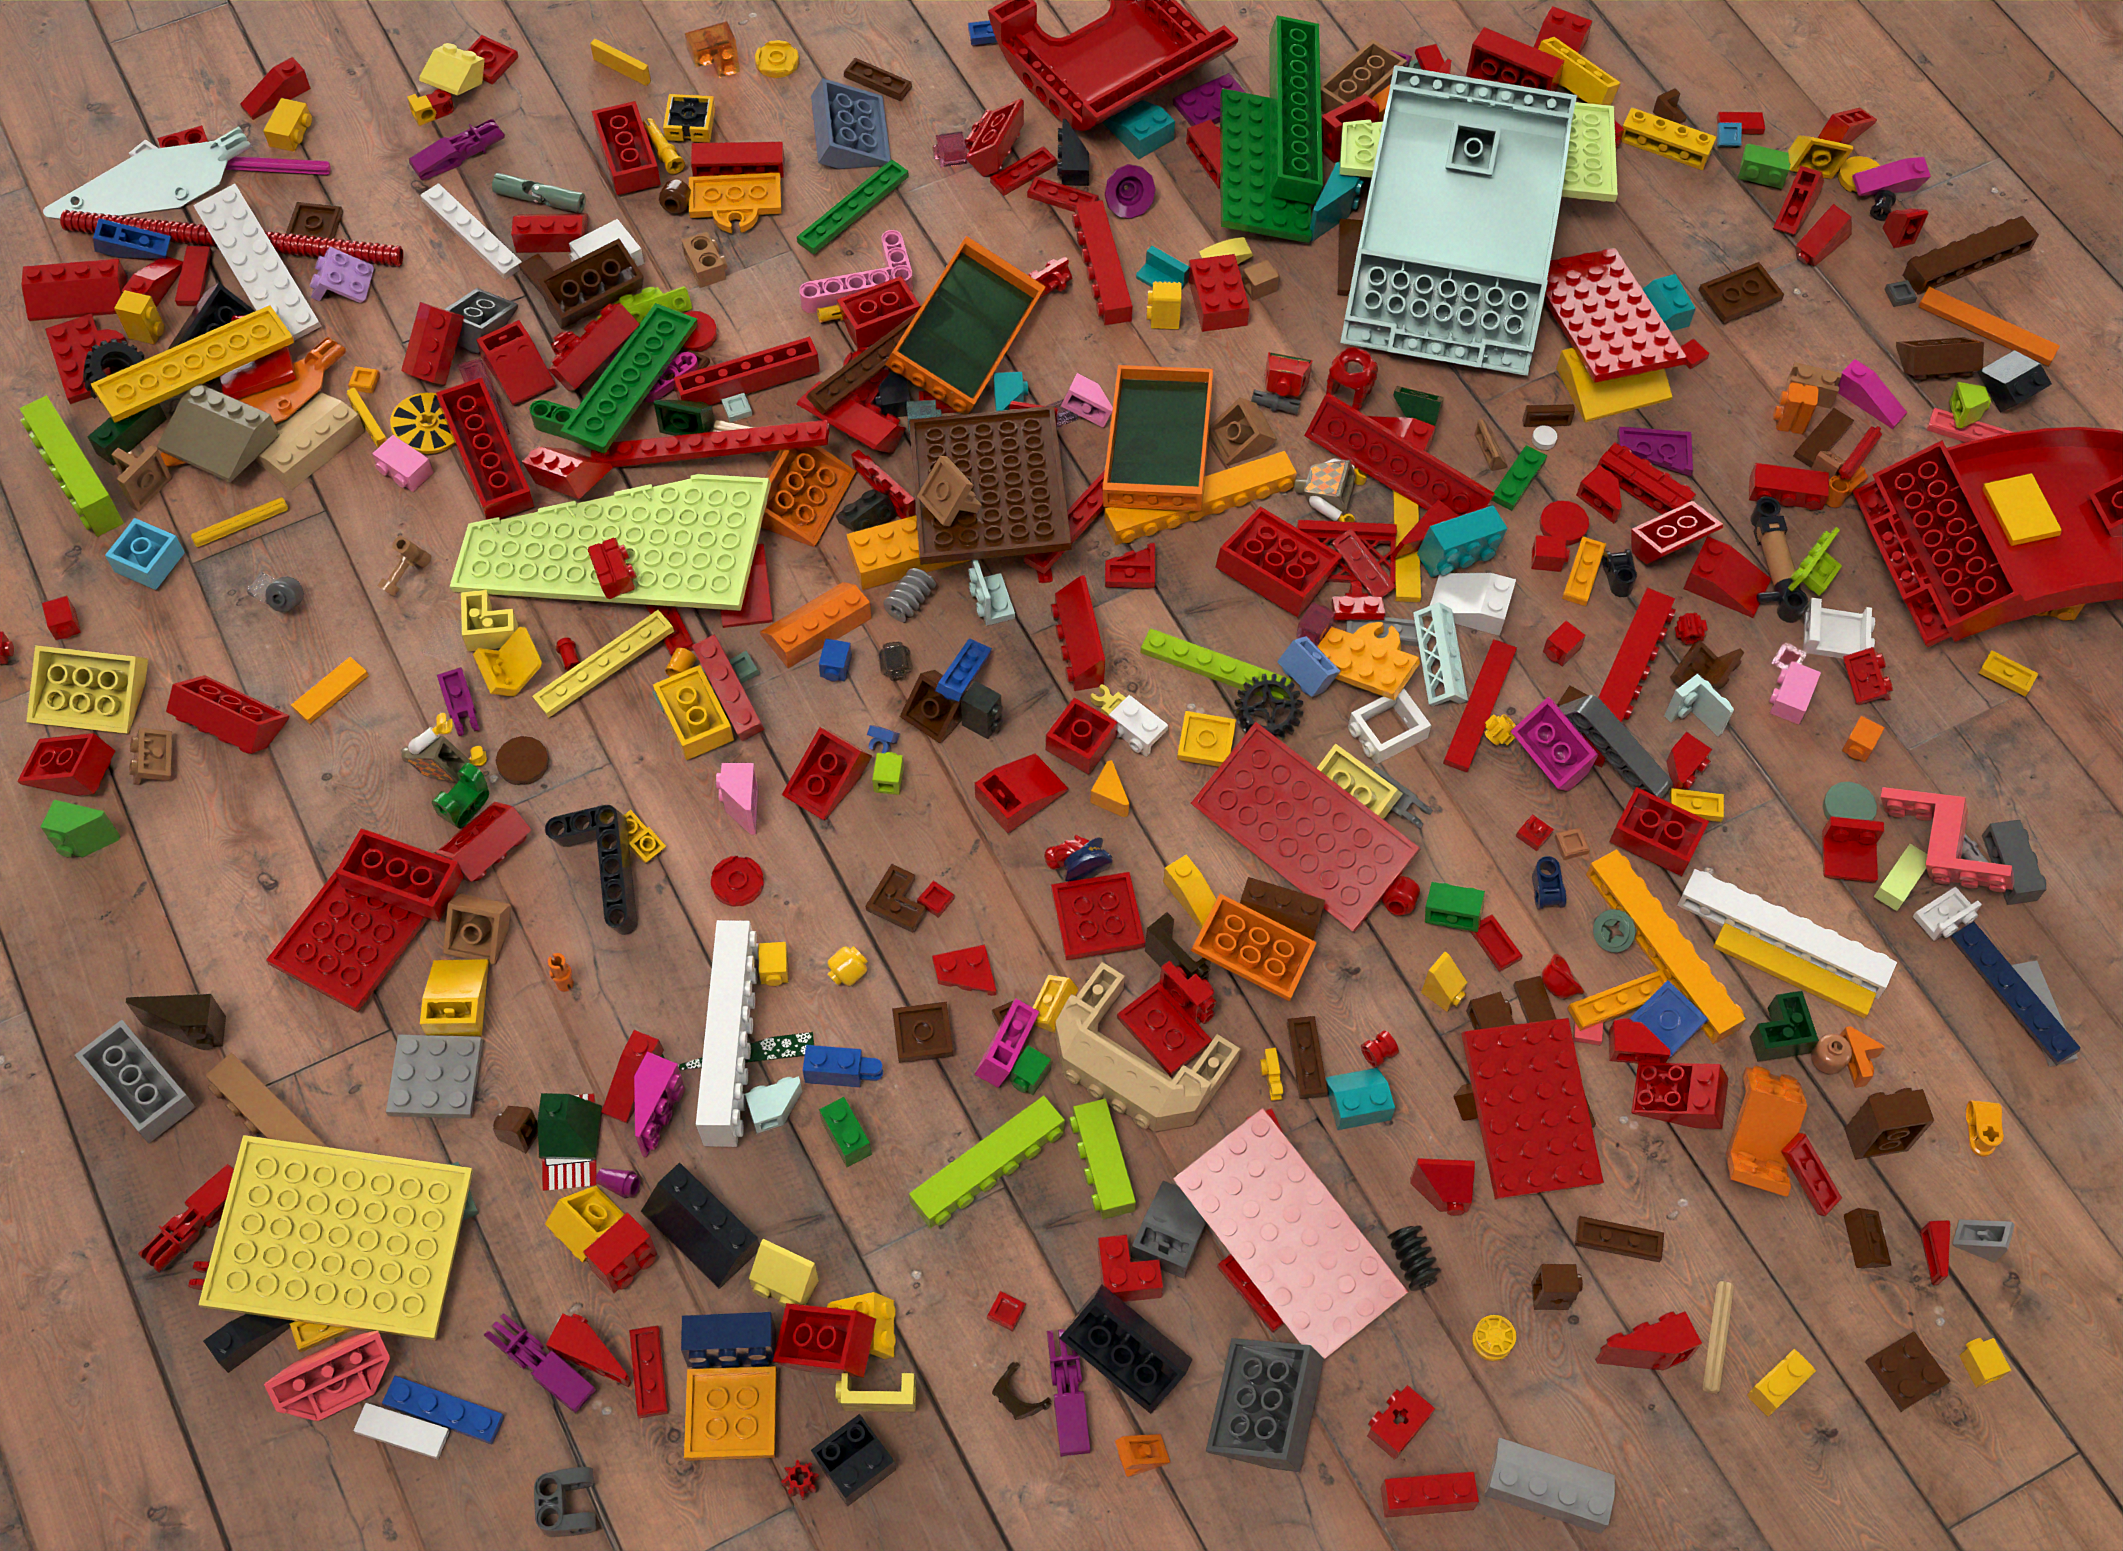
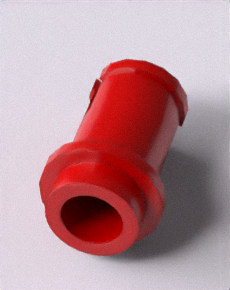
M568 637L558 640L556 651L560 653L564 668L567 671L580 663L575 651L576 644Z

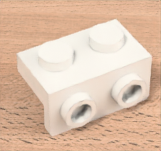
M1130 695L1109 714L1110 718L1118 722L1117 737L1124 739L1132 750L1137 753L1140 752L1146 757L1150 754L1151 746L1168 730V724Z
M1954 887L1915 912L1913 918L1935 941L1941 936L1945 938L1951 936L1958 930L1957 926L1961 923L1968 925L1978 917L1976 912L1982 904L1979 901L1971 904Z

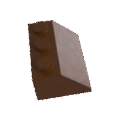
M1957 337L1896 342L1904 373L1913 375V379H1927L1930 374H1936V377H1951V373L1958 372L1960 376L1974 375V371H1979L1983 368L1984 342Z
M1248 877L1240 904L1314 941L1325 900Z

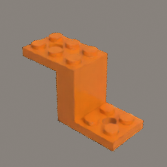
M1754 1066L1753 1069L1745 1067L1742 1077L1746 1094L1726 1151L1730 1178L1740 1183L1788 1197L1791 1189L1787 1172L1788 1162L1781 1150L1797 1135L1808 1106L1802 1087L1797 1082V1079L1790 1075L1781 1074L1779 1077L1770 1074L1768 1069L1760 1066Z

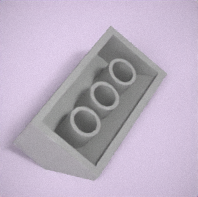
M1498 1438L1484 1496L1601 1534L1609 1524L1615 1497V1475Z

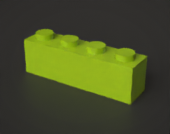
M1106 1098L1073 1106V1117H1069L1072 1133H1077L1080 1142L1076 1143L1079 1158H1085L1087 1168L1084 1169L1086 1183L1093 1186L1094 1194L1091 1195L1094 1211H1100L1102 1220L1135 1212V1197Z

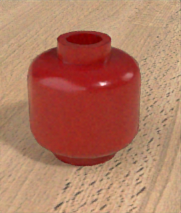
M1399 876L1383 896L1382 902L1384 906L1394 915L1399 916L1412 913L1420 897L1419 885L1409 877Z

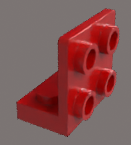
M1831 816L1822 830L1824 877L1876 883L1878 880L1877 842L1884 833V822Z

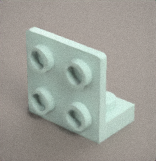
M972 560V568L968 569L971 580L969 582L971 596H976L977 598L976 610L978 616L984 618L986 626L1015 619V612L1001 573L983 577L978 560Z
M1697 674L1675 690L1664 717L1672 723L1678 717L1683 719L1692 712L1716 736H1720L1734 708L1726 698L1721 697L1713 689L1708 681L1702 679Z

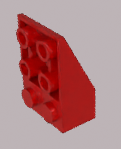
M520 320L476 339L481 358L513 406L556 386L535 344Z
M1034 753L997 767L976 781L975 798L997 823L1009 833L1067 792L1069 788Z
M1638 1062L1631 1113L1692 1128L1722 1129L1729 1078L1721 1064Z
M1672 1311L1662 1315L1657 1323L1650 1325L1649 1322H1644L1637 1325L1630 1334L1624 1336L1620 1332L1606 1339L1607 1343L1600 1348L1601 1352L1595 1360L1597 1364L1663 1371L1688 1361L1701 1346L1702 1342L1686 1311L1677 1315Z

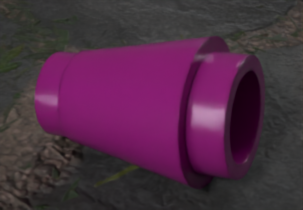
M601 1168L597 1173L596 1183L626 1199L636 1196L640 1188L641 1178L634 1171Z

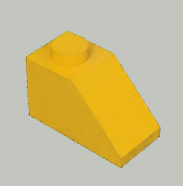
M1444 952L1428 970L1421 991L1423 995L1446 1012L1453 1005L1458 1007L1467 995L1464 993L1467 981L1447 952Z

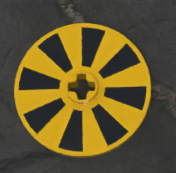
M419 393L402 400L393 410L390 419L392 434L419 453H439L455 445L440 409L436 393Z

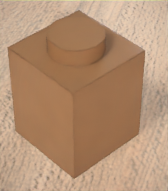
M1268 260L1243 269L1242 282L1245 291L1252 301L1277 291L1280 279L1279 272L1275 267L1271 266Z

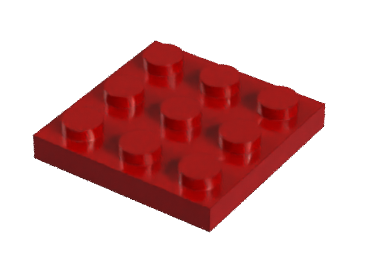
M1130 872L1051 884V892L1066 960L1145 948V939Z

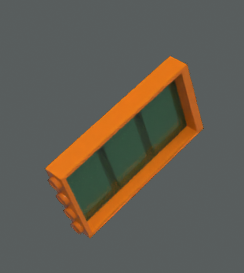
M966 236L892 351L885 365L895 373L910 380L914 385L923 388L936 399L942 400L955 411L969 414L1045 289V286Z
M1118 365L1103 482V507L1202 511L1213 393V369Z

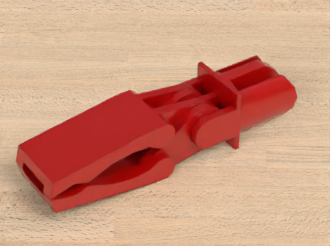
M225 1165L185 1201L188 1210L172 1217L163 1227L159 1225L158 1227L161 1231L138 1255L142 1259H146V1262L150 1266H154V1269L160 1273L181 1251L186 1254L185 1250L198 1238L201 1227L205 1224L208 1228H212L221 1219L234 1168L231 1165Z

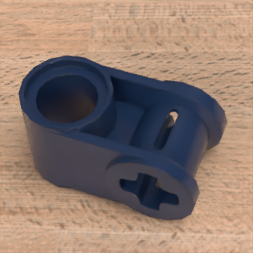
M1551 856L1541 857L1532 873L1536 908L1542 909L1543 906L1555 905L1564 908L1566 906V890L1562 880L1560 864ZM1541 870H1548L1551 875H1546Z

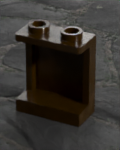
M1168 912L1147 928L1145 952L1160 967L1170 960L1175 967L1179 966L1187 975V980L1194 974H1197L1202 980L1206 979L1209 982L1211 961L1202 957L1199 961L1195 962L1172 939L1174 918Z

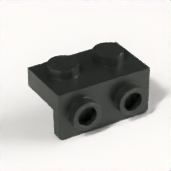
M872 489L863 493L861 498L854 503L846 505L835 516L839 524L856 532L886 524L894 519L897 513L888 495Z

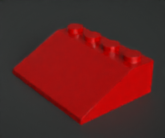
M1260 506L1220 547L1215 568L1296 617H1299L1313 601L1343 555Z

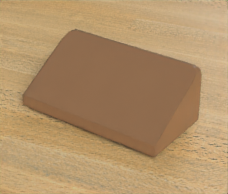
M1482 418L1479 419L1475 436L1490 470L1495 471L1507 468L1508 465L1491 428Z

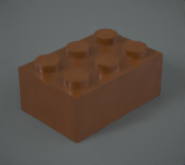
M1903 1088L1896 1091L1895 1094L1885 1095L1884 1092H1878L1870 1095L1856 1115L1852 1117V1120L1845 1128V1132L1854 1158L1858 1160L1909 1151L1934 1122V1118L1923 1089L1912 1091V1088Z

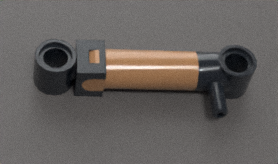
M1765 496L1757 501L1750 521L1755 527L1753 532L1757 546L1762 545L1775 592L1758 593L1756 598L1759 603L1778 601L1777 614L1779 618L1787 623H1794L1801 618L1808 604V597L1801 590L1800 584L1793 591L1788 589L1793 582L1790 577L1796 571L1785 536L1788 529L1784 516H1778L1781 510L1780 503L1775 498Z

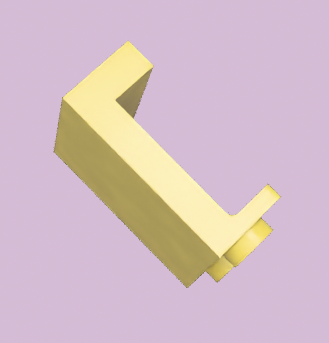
M842 1373V1381H836V1399H838V1403H841L844 1411L915 1412L916 1379L914 1373H902L901 1392L851 1391L852 1381L848 1373Z

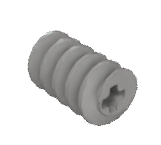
M909 569L906 576L896 585L895 590H892L889 597L884 600L885 610L894 619L905 622V616H913V610H917L920 607L919 603L925 601L924 596H928L931 593L930 589L936 587V582L923 570Z

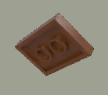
M1760 262L1700 284L1698 290L1723 324L1782 301L1784 297L1782 290Z

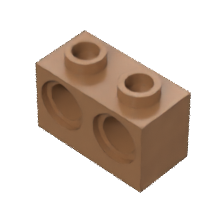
M707 231L681 240L684 257L699 288L726 280L725 270L728 269L726 260L723 255L719 256L718 244L715 239L711 240Z

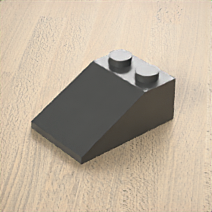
M476 288L445 308V310L465 316L457 345L471 353L480 354L476 339L504 327L518 309V304Z

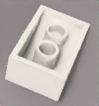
M1494 573L1439 574L1430 606L1440 602L1452 609L1455 624L1500 636L1516 579Z

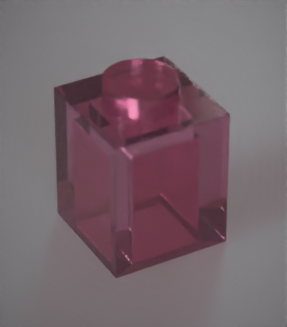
M962 131L936 135V145H932L934 159L939 160L940 168L967 164V148Z
M1313 602L1298 624L1296 637L1302 638L1307 636L1318 646L1333 626L1335 613L1326 606H1320Z

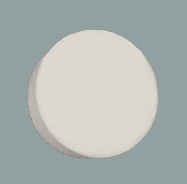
M1549 426L1537 427L1532 436L1533 445L1541 450H1549L1554 447L1557 440L1556 431Z

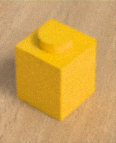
M786 942L758 943L761 984L779 986L782 983H788V952Z
M1982 1338L1972 1340L1965 1344L1967 1349L1959 1355L1976 1388L2002 1379L2011 1371L1994 1338L1983 1341Z

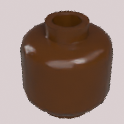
M678 179L666 182L659 195L660 205L664 210L672 214L684 212L689 204L691 189L685 182Z

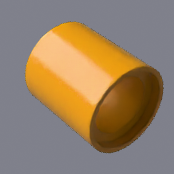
M676 648L665 669V673L672 677L691 669L696 661V656L687 649Z

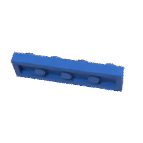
M969 638L938 682L935 691L947 699L959 702L988 659L992 648Z
M394 1376L382 1401L385 1407L491 1445L504 1419L502 1413L398 1376Z

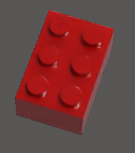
M1235 254L1189 260V285L1201 331L1206 332L1247 326L1250 307Z
M1636 787L1609 842L1679 876H1683L1709 821Z
M786 1303L773 1362L793 1370L835 1375L848 1373L852 1377L864 1378L877 1319L857 1310Z

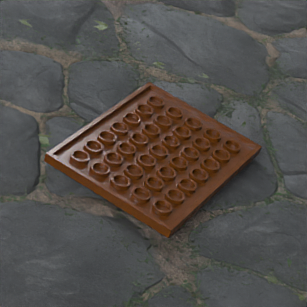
M1054 406L909 420L920 565L1072 550ZM940 455L948 457L974 485L971 491L975 493V498L982 504L978 513L959 510L951 526L942 525L917 497Z

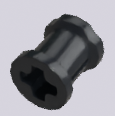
M1889 190L1878 191L1875 196L1876 203L1872 206L1870 215L1879 221L1886 220L1888 214L1891 213V206L1896 201L1895 194Z

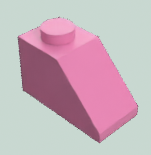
M1078 373L1061 404V407L1103 428L1113 409L1099 384Z

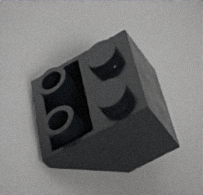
M860 1414L811 1449L813 1456L829 1482L847 1507L896 1471L895 1461Z

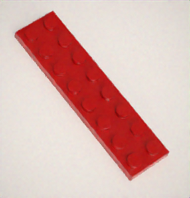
M1329 393L1324 396L1304 435L1341 459L1350 460L1351 464L1427 511L1439 499L1456 514L1462 516L1488 507L1495 495L1491 490Z

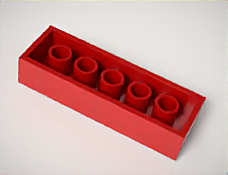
M481 377L436 392L440 409L486 520L497 517L503 518L534 507L530 489L483 378Z

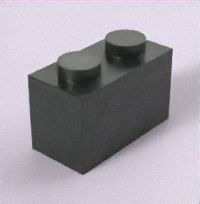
M974 681L961 699L962 726L986 739H989L993 732L997 733L1003 724L1001 694Z

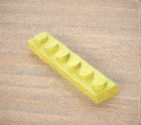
M659 610L655 611L532 696L534 701L548 718L673 633V626Z

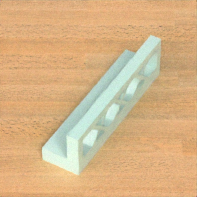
M1438 602L1413 612L1429 705L1435 706L1449 700L1458 704L1467 702L1468 697L1452 609ZM1432 614L1433 620L1427 629L1423 625L1422 617ZM1433 635L1436 637L1437 643L1431 652L1427 648V643ZM1437 658L1440 660L1441 666L1435 675L1431 671V666ZM1439 682L1444 683L1445 694L1436 697L1435 689Z

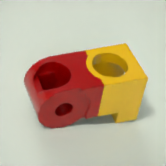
M437 89L432 94L417 98L416 94L407 97L410 111L419 126L447 116L454 111L451 93L442 89Z

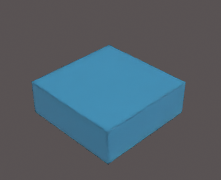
M1742 123L1717 124V147L1741 146Z

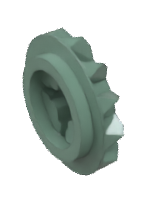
M1607 910L1601 913L1595 920L1593 926L1594 938L1604 950L1621 952L1628 949L1635 941L1637 929L1633 923V918L1627 915L1625 911ZM1619 923V930L1624 935H1616L1612 938V931L1607 926H1615Z

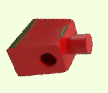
M1268 352L1264 374L1266 390L1275 392L1280 396H1300L1309 383L1313 360Z

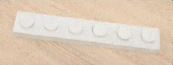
M439 183L420 195L422 202L504 280L520 270L519 264L522 261Z

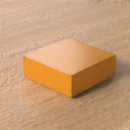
M355 366L348 384L349 389L355 388L358 392L373 394L380 377L379 370Z

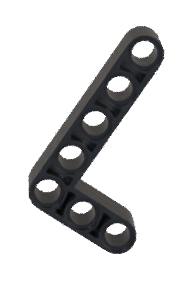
M601 805L549 819L545 825V833L560 846L568 847L597 840L605 922L619 934L627 935L632 933L637 926V914L626 817L611 805ZM614 816L613 821L608 824V820ZM589 822L588 827L583 829L584 825ZM564 828L563 833L558 835L559 831ZM617 840L616 845L610 849L611 844ZM619 865L618 870L612 874L613 869ZM622 890L621 895L615 899L616 893ZM624 915L623 921L617 924L618 919Z

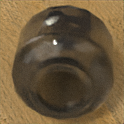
M902 642L886 643L883 645V649L878 652L880 672L883 676L890 677L891 681L905 679V675L913 669L910 649L904 646Z

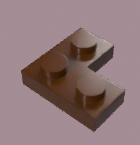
M891 864L867 902L866 911L913 933L926 912L925 906L905 897L915 880V874Z

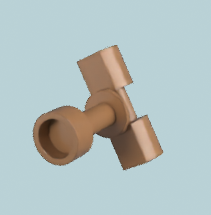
M401 535L394 540L392 545L393 549L401 553L400 556H396L401 560L387 580L382 578L377 585L394 597L400 589L396 585L408 566L415 567L414 563L424 568L431 560L429 553Z

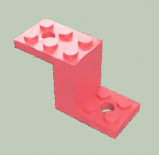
M1882 787L1881 800L1885 812H1888L1890 816L1901 818L1905 817V815H1912L1923 821H1931L1933 818L1926 860L1929 879H1933V882L1948 885L1950 882L1961 883V886L1966 888H1978V885L1986 886L1995 892H2006V889L2013 890L2014 874L2011 865L1961 859L1968 818L1965 797Z

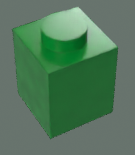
M1028 1045L1010 1071V1082H1012L1013 1087L1022 1093L1027 1091L1034 1095L1051 1071V1058Z

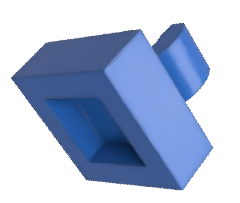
M870 725L867 735L875 738L869 742V749L875 750L877 742L880 741L883 743L882 753L889 752L890 743H897L900 733L877 725Z

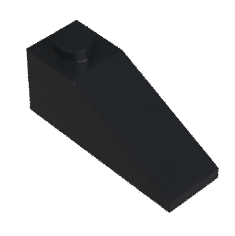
M245 1314L228 1322L203 1340V1342L217 1362L229 1373L291 1328L290 1323L295 1321Z

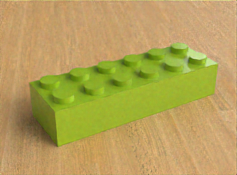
M46 395L19 408L24 418L20 419L27 433L32 431V433L28 434L37 449L42 448L39 450V453L48 466L52 464L49 467L51 473L58 481L65 496L71 499L69 502L78 516H81L79 518L86 530L92 528L98 537L124 524L108 492L48 396Z

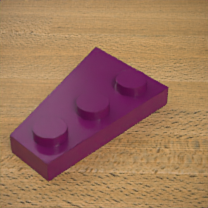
M1619 426L1617 443L1620 446L1628 447L1634 455L1641 459H1647L1653 464L1688 476L1692 475L1691 432Z

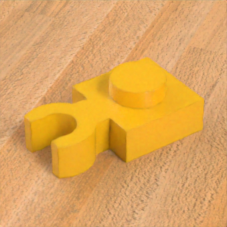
M1268 1048L1264 1051L1263 1059H1259L1261 1076L1266 1075L1270 1100H1282L1283 1087L1280 1080L1276 1048Z

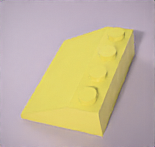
M35 645L26 722L129 734L145 687L148 658Z

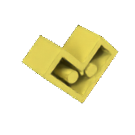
M487 590L461 593L462 637L467 651H476L478 648H501L518 628L513 609L492 611Z

